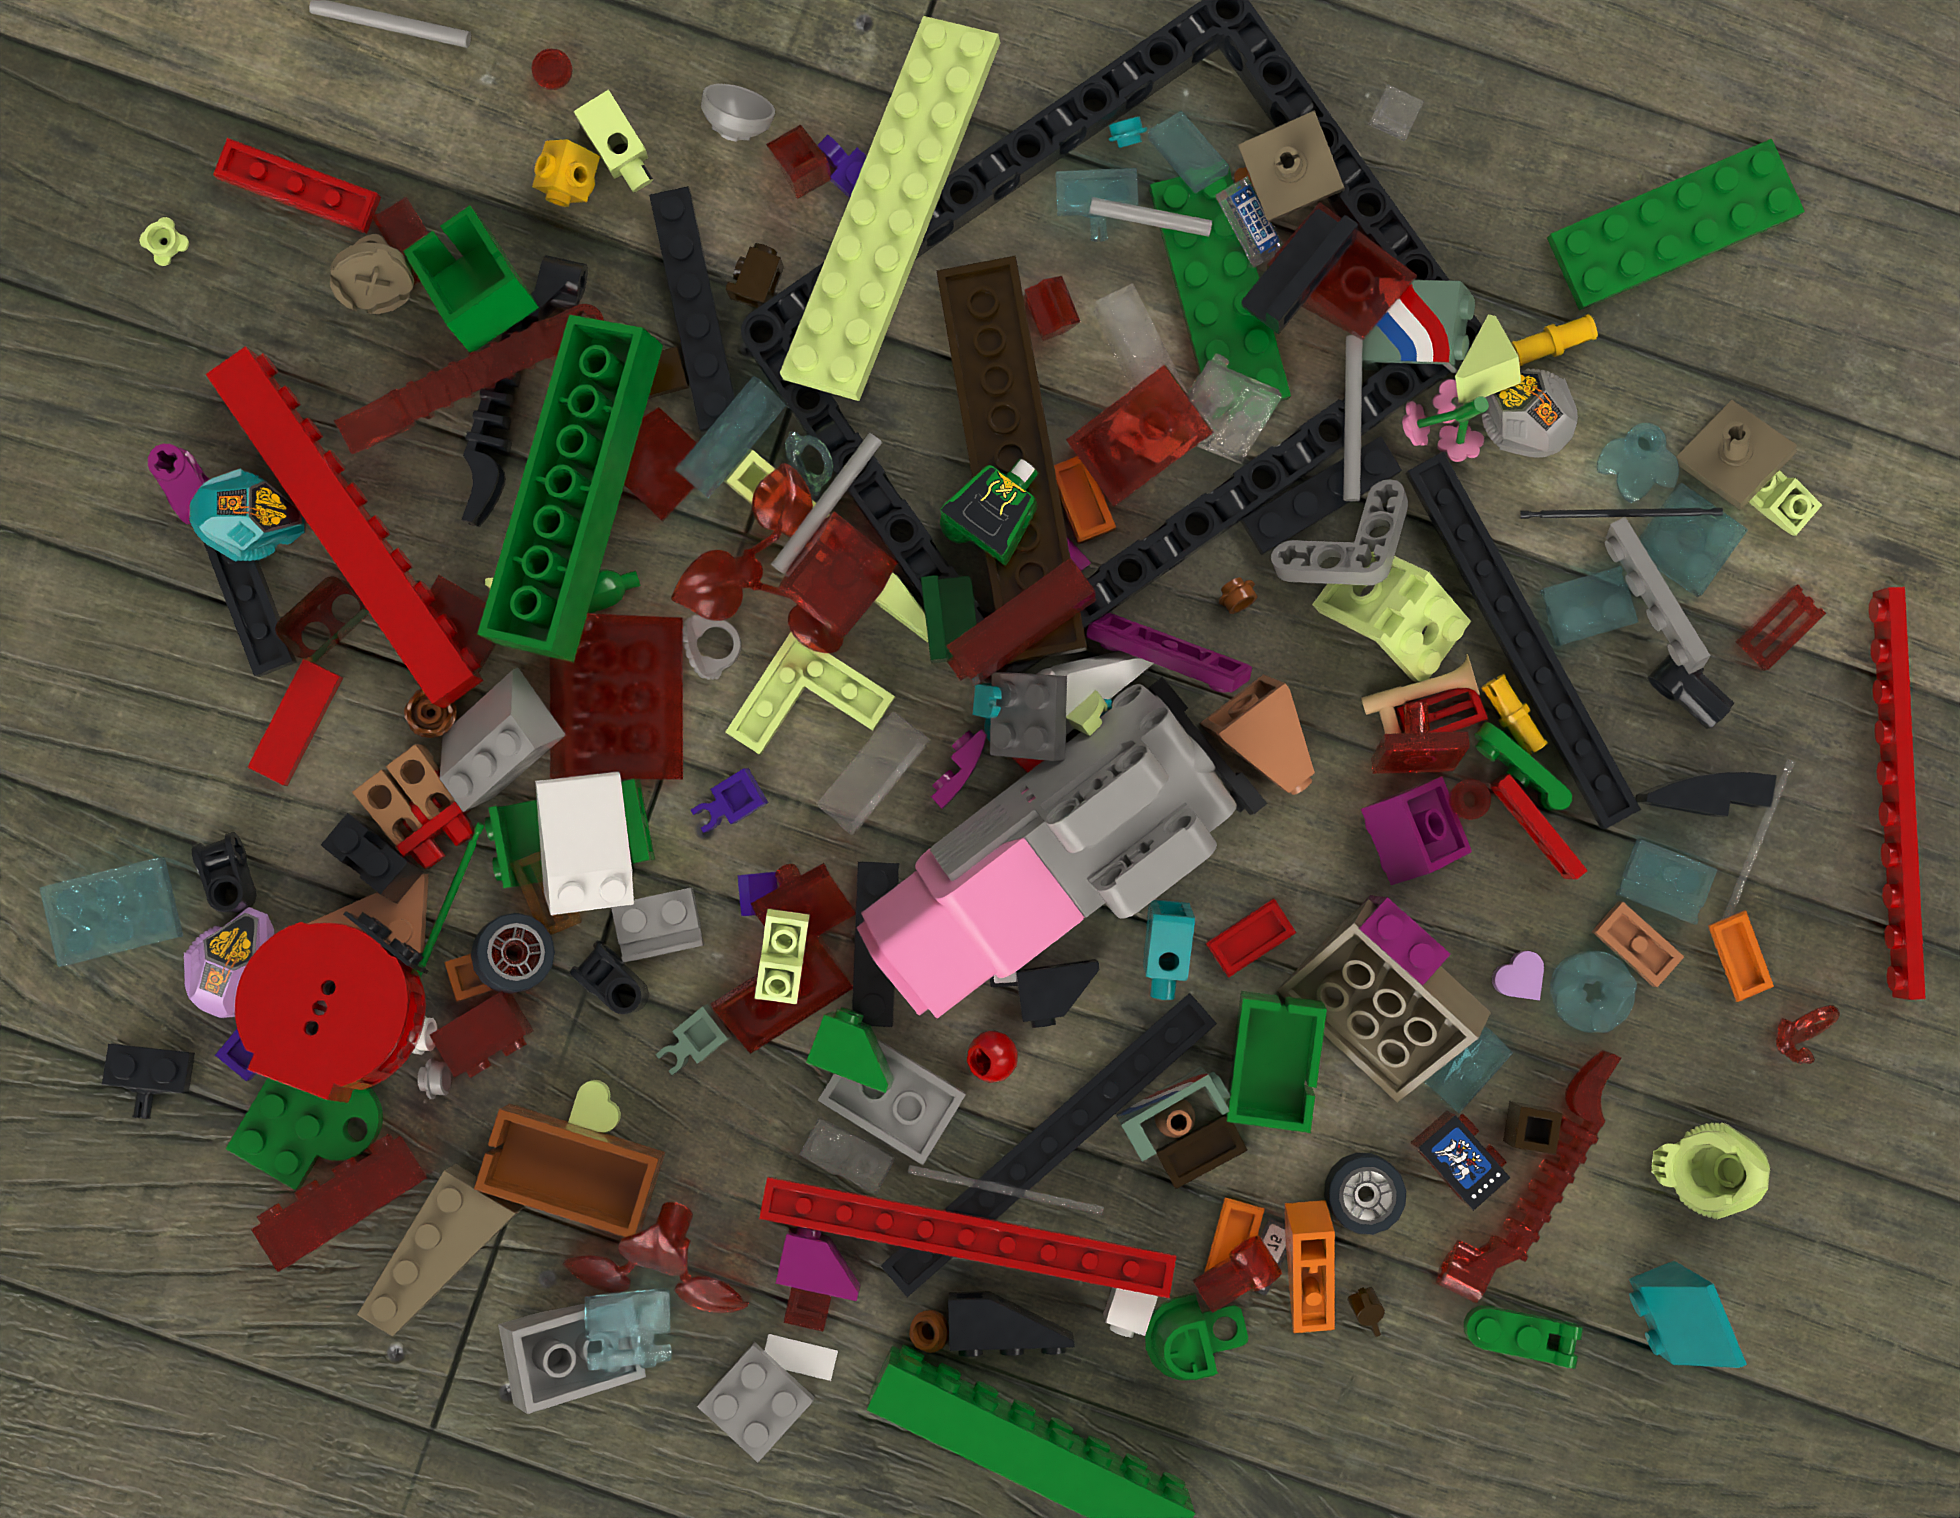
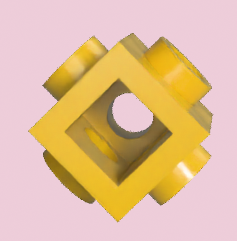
M568 139L545 141L542 154L535 163L534 171L536 175L532 187L545 193V199L558 206L569 207L570 203L587 202L589 195L595 187V173L600 156Z

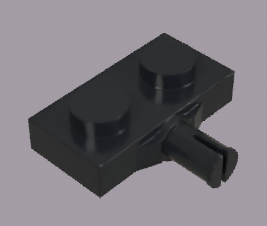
M108 1044L102 1085L125 1087L132 1092H136L132 1117L151 1119L154 1094L164 1092L189 1094L195 1053Z

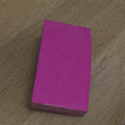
M968 730L952 745L956 752L951 756V759L961 770L957 774L948 770L932 785L937 792L931 798L942 810L954 799L973 773L986 741L987 735L982 730L975 735Z

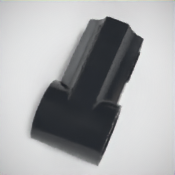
M1669 654L1647 677L1648 681L1661 695L1671 701H1677L1706 729L1712 728L1731 711L1734 702L1702 673L1704 668L1688 674L1683 665L1678 666Z

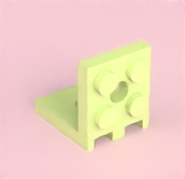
M1371 552L1372 558L1370 564L1372 562H1377L1374 552ZM1394 556L1387 578L1375 584L1373 590L1365 596L1360 597L1362 590L1368 585L1327 584L1312 604L1319 613L1376 641L1406 675L1416 683L1428 680L1437 671L1442 660L1456 641L1462 637L1465 629L1471 622L1430 572ZM1427 626L1425 633L1422 634L1423 629Z

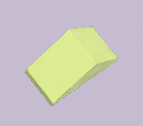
M1487 316L1455 375L1459 403L1464 404L1479 396L1486 397L1521 383L1519 356L1496 316Z

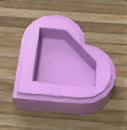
M1520 951L1511 958L1510 964H1503L1496 968L1492 975V984L1495 990L1501 994L1540 1000L1544 963L1538 954L1531 951Z

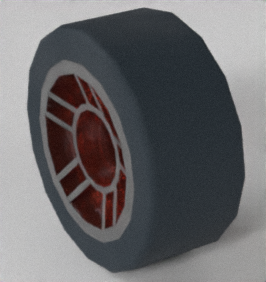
M512 913L499 916L482 927L473 941L471 959L474 971L482 983L494 991L512 994L531 989L544 980L552 968L555 950L552 936L541 922L529 915ZM518 946L520 948L517 951L518 960L511 961L506 956V950L508 947Z

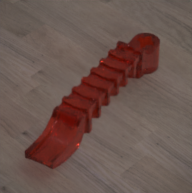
M579 304L556 316L531 324L532 327L518 333L516 331L510 334L511 337L503 341H495L486 349L479 352L473 351L469 353V357L458 362L452 361L448 363L447 367L437 372L431 371L427 373L426 377L418 381H410L406 383L405 387L399 390L394 389L370 404L334 420L339 428L350 453L354 455L409 430L416 425L415 421L422 417L431 419L435 417V411L443 407L446 409L455 407L454 402L464 397L467 399L475 397L474 393L485 387L492 389L495 387L496 382L504 378L511 380L516 377L515 373L526 368L532 370L536 368V363L547 358L551 361L556 359L569 315L581 317L586 314L591 319L597 318V320L606 321L605 317L595 306Z
M1604 1050L1600 1051L1576 1073L1568 1084L1565 1091L1566 1104L1571 1112L1583 1118L1584 1121L1579 1125L1562 1116L1560 1130L1572 1136L1573 1139L1569 1145L1558 1140L1556 1154L1562 1156L1558 1164L1548 1159L1542 1160L1539 1170L1550 1177L1546 1184L1535 1178L1531 1179L1528 1190L1538 1195L1535 1202L1532 1203L1522 1197L1518 1199L1515 1208L1526 1214L1523 1222L1507 1217L1503 1224V1228L1509 1231L1506 1239L1492 1235L1489 1242L1479 1248L1457 1240L1439 1268L1436 1278L1438 1285L1473 1303H1477L1484 1295L1497 1268L1519 1259L1524 1262L1527 1261L1529 1257L1527 1251L1532 1243L1538 1242L1540 1238L1539 1231L1544 1223L1550 1222L1552 1218L1551 1211L1556 1203L1560 1204L1564 1198L1562 1193L1568 1184H1573L1575 1180L1574 1173L1580 1164H1585L1587 1160L1586 1153L1591 1145H1596L1599 1139L1597 1134L1606 1122L1601 1109L1602 1090L1620 1062L1621 1057Z

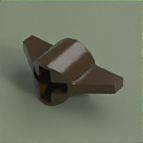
M1362 1287L1356 1293L1350 1295L1347 1301L1358 1322L1363 1326H1370L1375 1337H1378L1381 1333L1377 1323L1383 1318L1385 1310L1372 1287L1366 1289Z

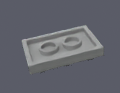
M877 1038L894 1076L892 1087L884 1093L833 1074L818 1101L923 1165L966 1093Z

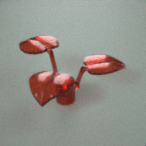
M785 463L780 464L759 482L753 494L752 510L755 518L763 528L773 530L772 534L752 548L745 549L743 556L733 557L729 552L723 550H710L701 554L681 576L671 600L689 608L705 619L723 621L731 618L741 606L743 588H752L754 591L761 590L790 598L798 603L788 614V624L793 636L808 649L819 653H834L839 651L843 645L847 620L844 601L835 589L823 584L813 585L807 589L803 597L800 593L764 584L760 581L763 576V567L755 558V554L776 542L780 538L781 533L791 538L813 509L808 486L792 466Z
M664 1203L656 1224L643 1232L627 1236L620 1241L618 1251L628 1260L627 1264L618 1267L608 1258L592 1255L569 1258L564 1260L562 1264L580 1281L604 1292L618 1293L628 1290L631 1280L625 1275H628L634 1266L637 1265L658 1270L668 1275H679L683 1283L676 1284L675 1293L685 1303L701 1311L732 1313L745 1309L749 1302H744L742 1297L732 1287L718 1279L705 1276L691 1277L687 1268L688 1248L691 1240L686 1238L693 1218V1212L688 1207L679 1203Z

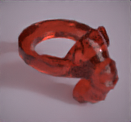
M1827 1005L1817 1008L1793 1022L1782 1018L1778 1025V1036L1775 1039L1778 1051L1790 1058L1792 1062L1798 1064L1813 1063L1815 1058L1812 1052L1806 1047L1797 1050L1796 1044L1809 1040L1834 1025L1840 1016L1839 1009L1834 1005Z

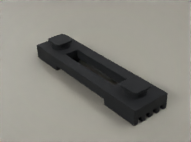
M1163 676L1152 684L1148 690L1165 703L1185 732L1199 744L1215 766L1213 771L1230 790L1229 794L1237 804L1236 810L1240 813L1246 809L1252 815L1268 804L1242 772L1235 774L1193 724L1184 713L1188 709L1187 705Z

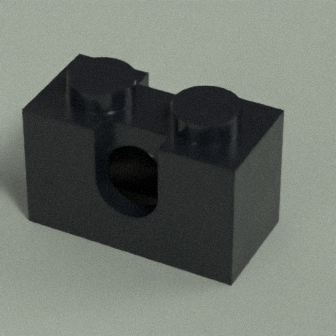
M349 813L344 816L321 844L324 849L340 862L360 874V878L380 895L395 903L402 899L424 872L365 823Z

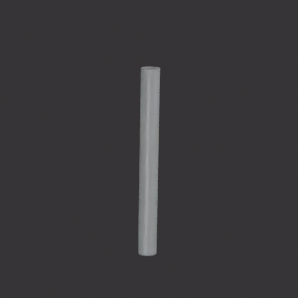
M329 0L310 1L309 9L311 14L468 48L471 42L470 31Z
M1360 335L1346 336L1344 501H1360L1363 337Z
M871 433L866 436L771 563L775 569L783 574L786 573L882 444L880 439Z

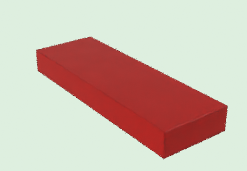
M303 659L247 767L283 786H288L343 677L314 662Z
M1510 774L1500 775L1490 783L1492 791L1564 879L1577 880L1588 871Z

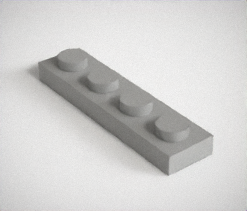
M1626 517L1610 524L1606 535L1605 547L1614 562L1620 561L1627 572L1625 576L1626 582L1632 593L1636 597L1641 595L1649 609L1646 610V613L1654 629L1657 631L1662 630L1669 641L1667 645L1668 651L1673 661L1678 666L1683 665L1688 674L1703 668L1710 657L1709 652Z

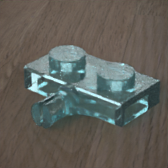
M1137 168L1057 171L1055 174L1057 216L1082 215L1090 218L1091 241H1098V226L1100 229V242L1108 239L1106 217L1089 214L1092 197L1138 206Z

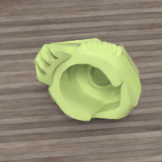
M1711 1122L1710 1124L1706 1123L1690 1129V1132L1687 1131L1684 1138L1675 1144L1667 1143L1654 1150L1651 1172L1663 1186L1674 1187L1680 1197V1201L1684 1202V1205L1688 1206L1689 1209L1703 1216L1707 1215L1708 1218L1720 1219L1747 1210L1763 1198L1769 1186L1770 1166L1766 1154L1754 1141L1726 1123L1714 1124Z

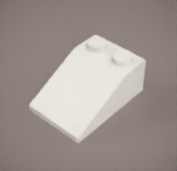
M610 772L535 781L543 887L550 915L633 905L632 866L620 773Z

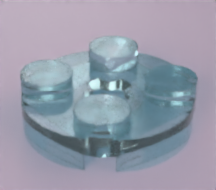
M1601 951L1580 952L1565 958L1555 969L1550 982V994L1553 996L1554 1009L1557 1015L1569 1026L1589 1033H1606L1620 1025L1633 1008L1637 989V982L1630 974L1626 965L1615 956ZM1598 981L1601 985L1599 990L1602 992V996L1600 999H1593L1591 1003H1588L1585 1000L1587 992L1583 990V987L1586 983L1593 985Z

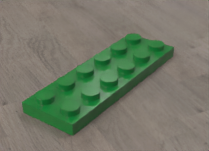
M1769 139L1555 231L1547 237V240L1580 311L1799 217L1805 211L1772 139Z
M1225 164L1150 184L1149 191L1154 209L1212 220L1209 237L1159 227L1211 420L1288 400L1291 397L1274 331L1242 307L1241 302L1259 280L1244 221L1230 197L1236 191L1229 165Z

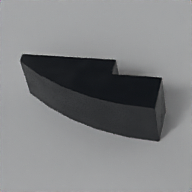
M1725 772L1686 777L1641 792L1636 795L1635 799L1639 804L1711 817H1728L1730 804L1752 808H1772L1777 775L1754 772Z

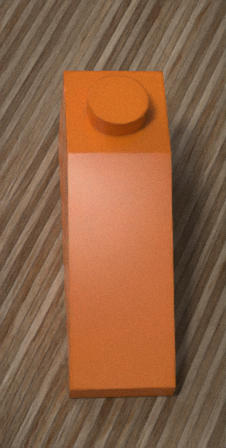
M1326 1200L1285 1203V1241L1293 1332L1335 1330V1231Z

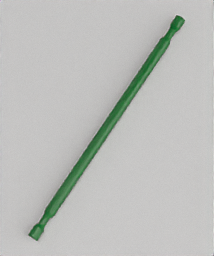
M477 822L474 835L467 845L422 952L424 958L420 964L426 967L474 853L477 839L484 829L485 824ZM418 971V973H419V975H420V977H421L422 974H423V972Z

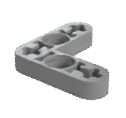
M1388 479L1382 480L1371 487L1354 543L1292 540L1279 544L1271 554V561L1277 576L1283 581L1303 583L1375 585L1382 582L1390 573L1408 509V499L1403 485L1397 480ZM1388 501L1386 507L1388 512H1384L1382 503H1386ZM1385 526L1390 528L1384 536L1377 538L1369 536V533L1376 527ZM1371 552H1374L1377 562H1372L1370 564L1372 558ZM1329 557L1341 559L1335 567L1328 569L1320 567L1321 563Z

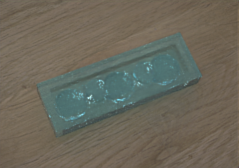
M753 376L675 470L698 491L709 498L787 405L760 379Z

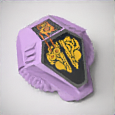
M248 907L225 926H213V929L209 928L208 931H204L203 934L196 937L186 953L184 952L185 989L189 999L200 1010L219 1018L235 1017V997L243 970L257 949L274 935V927L268 914Z

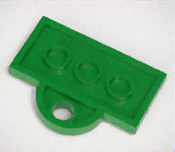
M267 1078L227 1145L226 1150L296 1191L302 1187L319 1156L328 1160H346L370 1148L378 1138L382 1128V1106L378 1096L370 1087L364 1090L354 1089L349 1102L346 1103L326 1100ZM353 1117L361 1118L367 1125V1134L363 1140L352 1138L348 1132V1124Z

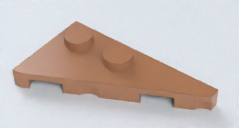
M422 874L398 903L376 892L307 924L337 923L365 932L343 915L347 911L359 917L364 912L371 918L374 917L392 931L388 937L391 941L397 938L402 943L405 942L419 953H422L425 948L429 874Z

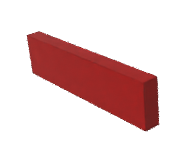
M229 138L226 139L213 176L218 180L365 234L368 233L381 196L376 192Z

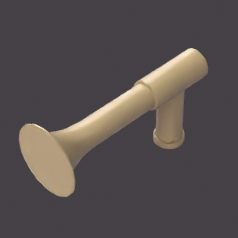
M1466 654L1465 662L1450 673L1404 687L1399 686L1361 697L1366 715L1379 711L1387 738V746H1391L1405 741L1394 707L1406 704V702L1455 688H1469L1476 691L1478 695L1480 694L1469 656Z

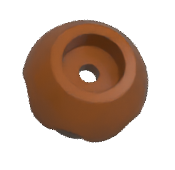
M421 688L414 693L406 704L404 715L410 729L415 734L426 738H436L444 735L451 729L456 720L457 709L454 702L444 709L433 705ZM430 710L435 711V715L432 717L428 716Z

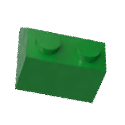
M845 1007L837 1009L836 1012L831 1011L824 1014L806 1063L886 1093L892 1087L894 1076L871 1025L862 1022L864 1015Z

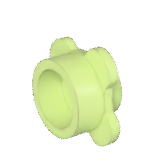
M167 217L160 218L158 222L150 224L139 239L141 246L152 252L155 263L160 266L169 265L171 258L179 251L184 252L189 247L188 238L185 235H180L175 229L174 221ZM164 238L168 240L166 245L161 244V240Z

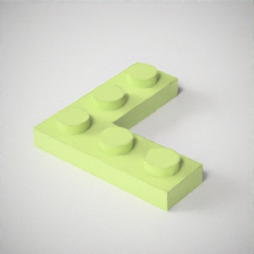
M792 630L729 725L726 733L761 755L805 687L874 731L895 699V696Z

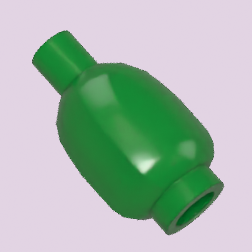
M600 570L588 613L597 612L617 604L623 598L626 590L641 586L637 572L632 571L620 575L614 570Z

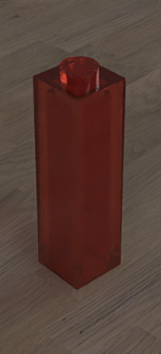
M1069 558L948 644L947 648L952 657L946 662L960 681L968 678L975 687L1096 601L1095 590L1073 560Z

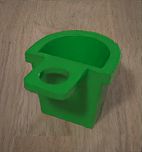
M1195 1292L1172 1298L1160 1304L1152 1313L1145 1334V1348L1152 1364L1164 1375L1179 1381L1198 1380L1218 1374L1213 1353L1241 1347L1248 1342L1247 1329L1242 1310L1239 1306L1228 1305L1202 1312ZM1221 1317L1232 1318L1237 1325L1235 1335L1228 1340L1217 1338L1213 1332L1214 1323Z

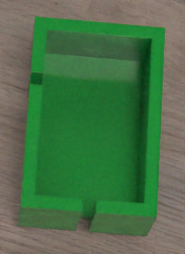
M469 205L440 225L444 233L463 255L461 258L456 260L434 231H431L403 252L445 324L468 352L472 354L539 307L494 235L471 205Z
M1241 991L1228 1092L1231 1097L1226 1101V1105L1230 1110L1226 1113L1227 1122L1311 1133L1315 1094L1312 1087L1317 1088L1327 1008L1323 1001L1286 997L1284 1005L1280 1003L1278 995Z

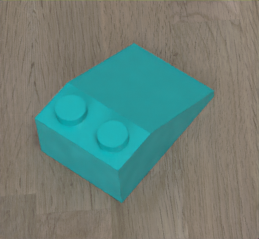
M1671 1261L1629 1279L1634 1292L1629 1293L1631 1303L1639 1317H1645L1650 1329L1645 1332V1336L1652 1352L1656 1356L1660 1354L1672 1365L1740 1368L1747 1365L1712 1282L1676 1261Z

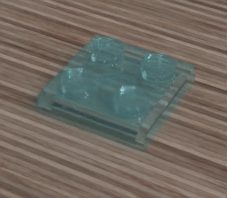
M1680 483L1676 485L1660 509H1712L1717 507L1685 484ZM1724 512L1723 516L1654 517L1639 540L1660 572L1698 597L1705 592L1748 529Z

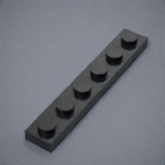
M687 186L650 194L649 197L699 430L702 433L739 425L741 422L690 188Z

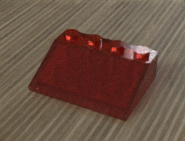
M587 613L574 662L550 657V713L565 733V736L550 748V779L619 772L621 780H683V617Z

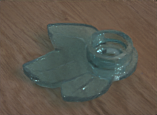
M1640 423L1631 428L1625 438L1612 440L1603 448L1598 457L1597 472L1605 475H1617L1616 482L1619 492L1627 502L1633 503L1644 497L1652 488L1654 482L1667 488L1675 487L1679 476V464L1677 458L1666 449L1664 432L1652 423ZM1640 437L1649 440L1650 449L1648 451L1640 449L1638 445Z

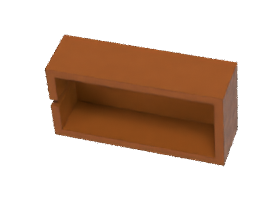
M508 1104L498 1111L488 1143L489 1146L495 1148L485 1153L474 1190L634 1239L641 1232L666 1152ZM504 1143L503 1149L498 1148L499 1145Z

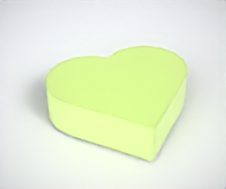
M591 1080L580 1087L568 1123L603 1133L611 1131L618 1125L621 1112L616 1103L610 1100V1090L604 1082Z

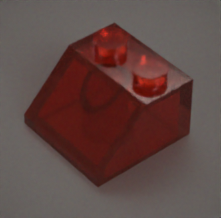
M833 512L824 520L789 567L778 589L842 639L884 590L897 561L836 512Z

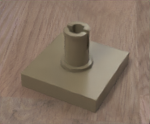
M1315 110L1238 144L1269 223L1345 190Z
M1731 400L1676 456V465L1741 510L1797 453V445Z

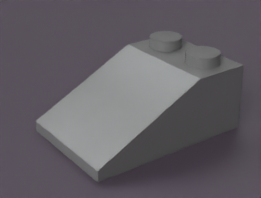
M627 1295L539 1312L498 1324L513 1404L526 1414L646 1377L631 1296Z

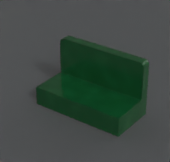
M937 575L921 577L931 664L979 658L980 649L971 578L963 576L938 579Z

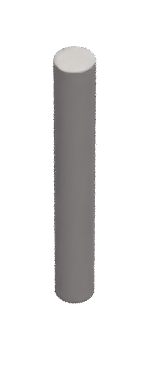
M1092 197L1089 214L1207 237L1210 235L1212 220L1095 197Z

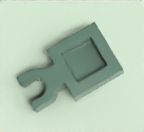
M706 1004L672 1031L679 1042L664 1047L655 1055L659 1059L669 1052L676 1055L677 1064L669 1070V1073L674 1075L686 1066L690 1055L698 1064L729 1040L732 1035L709 1005Z

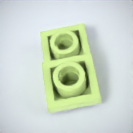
M1780 470L1749 501L1752 506L1768 519L1794 536L1801 531L1822 506L1796 478H1787Z
M768 909L755 999L797 1004L810 915Z

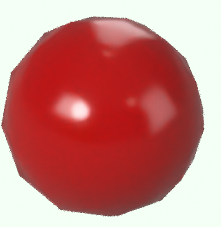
M996 1030L982 1032L972 1040L968 1047L967 1063L971 1072L982 1081L988 1083L1004 1081L1017 1067L1018 1050L1013 1040L1004 1033Z

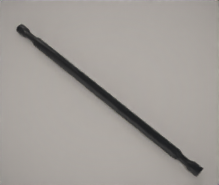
M1723 508L1520 511V519L1531 517L1723 516Z

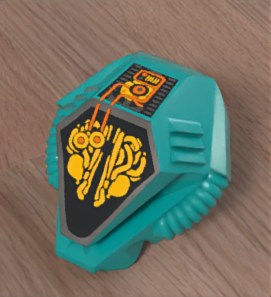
M241 468L206 481L197 490L190 502L189 521L197 536L208 546L235 562L237 560L255 561L265 558L275 552V548H277L279 543L291 544L305 533V518L296 505L272 487L267 480H264L262 477L259 478L258 475L245 472Z

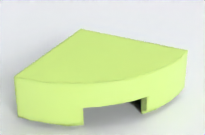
M1095 690L1069 713L1066 719L1073 728L1091 736L1101 726L1102 720L1100 715L1103 711H1107L1108 705L1099 692Z

